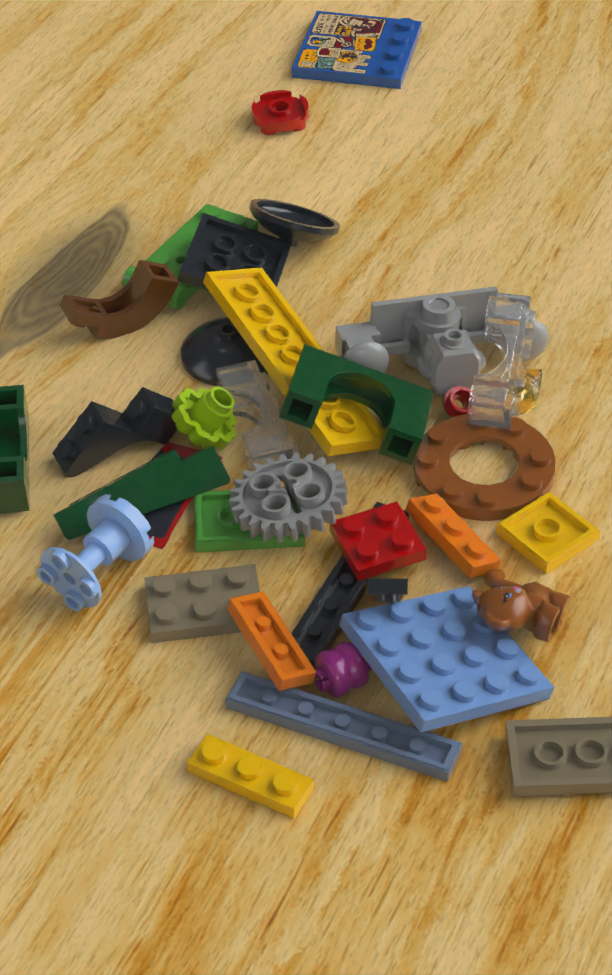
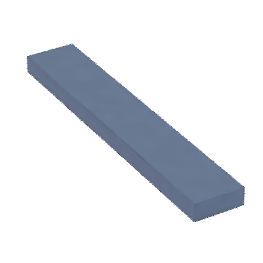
M243 671L225 699L227 709L447 782L462 753L461 742L428 731L420 733L415 727L299 689L291 688L278 691L273 681Z

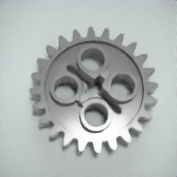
M295 452L291 459H287L284 454H280L279 460L275 462L270 457H267L266 465L253 464L254 472L242 471L243 479H235L236 488L230 489L231 498L229 503L234 522L240 524L241 531L250 530L252 538L262 533L263 541L265 542L272 536H277L278 543H281L285 536H290L293 542H296L298 534L303 533L306 537L311 538V530L313 529L324 532V522L335 524V515H343V505L348 503L346 480L343 479L342 471H336L335 463L326 465L324 457L314 461L313 454L311 453L304 459H300L298 452ZM280 480L284 483L286 490L281 488ZM291 504L293 506H296L297 513L294 512V510L291 507Z

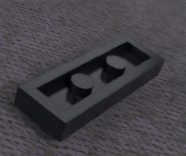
M368 578V595H376V602H400V595H408V579Z

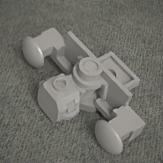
M496 287L371 302L370 322L336 326L335 349L339 357L382 373L388 367L389 355L400 354L404 364L418 368L420 374L426 376L436 394L444 397L445 393L455 386L467 387L471 390L479 379L480 371L486 366V359L482 351L477 350L474 344L502 340L501 349L506 358L514 362H527L535 359L545 350L549 341V332L543 323L534 321V313L526 301L496 305L498 289Z

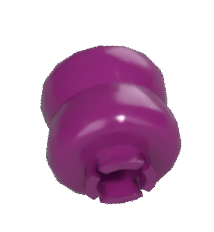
M344 641L334 649L322 651L315 657L314 669L317 672L315 679L319 678V680L315 681V684L321 692L326 691L330 696L339 698L351 689H357L367 684L369 670L372 668L353 643Z

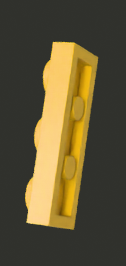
M210 734L205 736L187 761L189 773L293 819L314 790L313 778Z

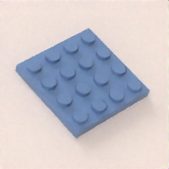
M469 586L342 614L339 626L357 647L360 654L420 733L550 699L554 686L511 635L506 631L496 632L483 621L477 613V606L472 599L473 590Z

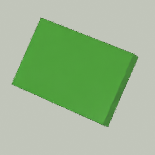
M230 490L207 491L195 496L196 553L305 546V535L303 533L298 534L296 542H293L290 536H285L284 540L278 543L277 536H272L265 542L263 541L262 533L252 538L250 530L241 531L240 524L234 522L229 503L231 498ZM291 504L292 509L297 513L296 506Z

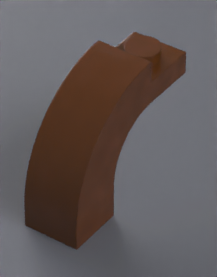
M139 260L129 282L116 294L102 299L64 295L59 306L71 324L81 328L87 326L94 338H116L142 328L159 315L171 300L179 281L166 264Z

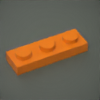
M437 493L409 499L405 509L406 512L469 579L486 575L490 570L499 568L501 560Z
M264 591L230 598L227 607L228 612L278 691L313 683L317 672Z

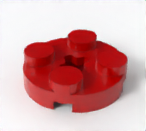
M270 91L260 95L259 102L255 103L254 100L252 103V120L257 126L261 127V132L265 135H274L277 132L291 130L302 131L306 127V121L309 118V104L307 99L300 94L298 99L297 97H292L291 91Z

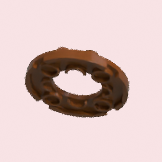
M479 410L474 413L446 419L430 428L424 434L414 458V477L417 486H421L428 495L437 493L459 517L472 520L494 521L506 519L510 516V513L524 508L548 493L554 482L556 462L553 449L547 439L534 427L525 423L523 419ZM480 441V445H483L485 442H494L502 445L503 450L508 448L513 452L514 459L519 462V468L511 478L504 482L492 485L474 484L463 480L453 472L450 458L456 450L467 449L474 442Z

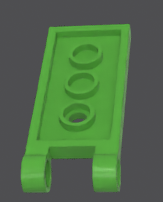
M206 204L145 261L166 264L178 280L180 269L203 213L258 231V221L217 206ZM130 266L125 271L122 287H125L136 268L135 266ZM179 281L167 306L180 310L199 288Z

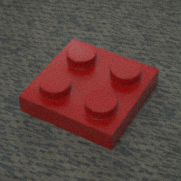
M398 501L336 519L335 524H330V532L357 581L427 560V549Z

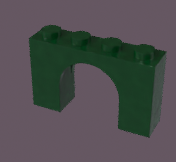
M304 344L279 418L312 429L323 402L334 398H344L359 402L374 411L383 423L384 432L378 454L412 465L423 440L434 391Z

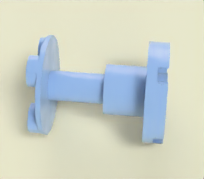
M105 494L89 506L87 520L92 531L84 537V549L77 556L58 547H50L42 552L40 558L41 565L36 570L38 577L45 584L52 585L63 596L65 604L74 611L79 612L84 607H94L100 602L102 597L101 586L93 573L100 564L109 565L117 557L128 561L140 560L151 550L154 544V536L150 539L147 535L151 527L146 518L136 507L120 497L113 501L110 500L112 495Z

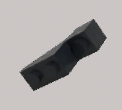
M142 387L123 413L91 401L83 413L79 415L77 421L65 437L58 443L52 454L64 475L75 477L130 444L141 441H153L165 445L178 430L171 416L175 411L172 406L173 399Z

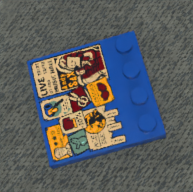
M316 11L292 66V78L401 89L422 30V21H415L410 18L395 19Z

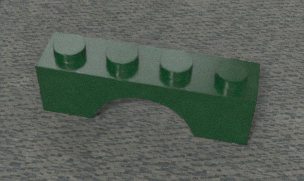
M24 385L0 387V514L30 511L29 412Z

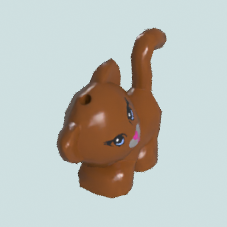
M501 569L490 570L484 577V581L491 589L486 591L473 590L472 599L477 606V613L487 626L496 632H512L524 627L526 630L533 632L536 639L550 642L553 636L551 630L558 632L561 628V617L570 600V596L553 591L537 582L520 585L504 580L505 573Z

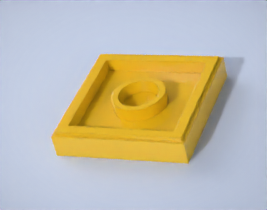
M550 491L496 524V534L545 574L588 548L600 538V530Z

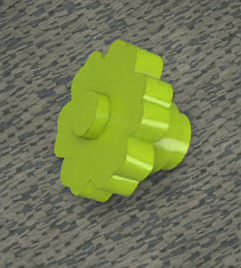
M213 387L208 390L199 388L195 392L191 388H186L172 402L175 411L171 416L176 423L177 429L181 433L188 434L191 443L202 448L214 446L219 450H223L237 435L234 428L237 424V419L233 415L235 401L226 389L222 387Z

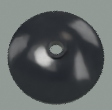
M253 199L249 205L251 214L265 230L278 236L280 239L292 242L291 246H296L297 242L315 243L329 239L338 234L340 224L334 219L295 204L270 199Z
M228 317L213 319L201 324L191 331L182 343L181 360L185 370L193 378L203 383L219 387H236L253 383L268 374Z

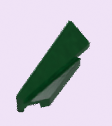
M206 446L183 460L180 459L176 450H169L69 504L70 506L53 514L64 537L71 540L92 531L88 524L87 511L89 506L105 494L112 495L110 500L116 501L119 497L125 499L136 507L141 514H145L227 485L231 479L214 446Z

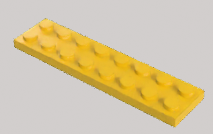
M262 268L206 272L203 283L286 397L304 344L324 351ZM334 398L323 402L312 429L308 428L327 456L379 449L384 432L365 405L344 398Z

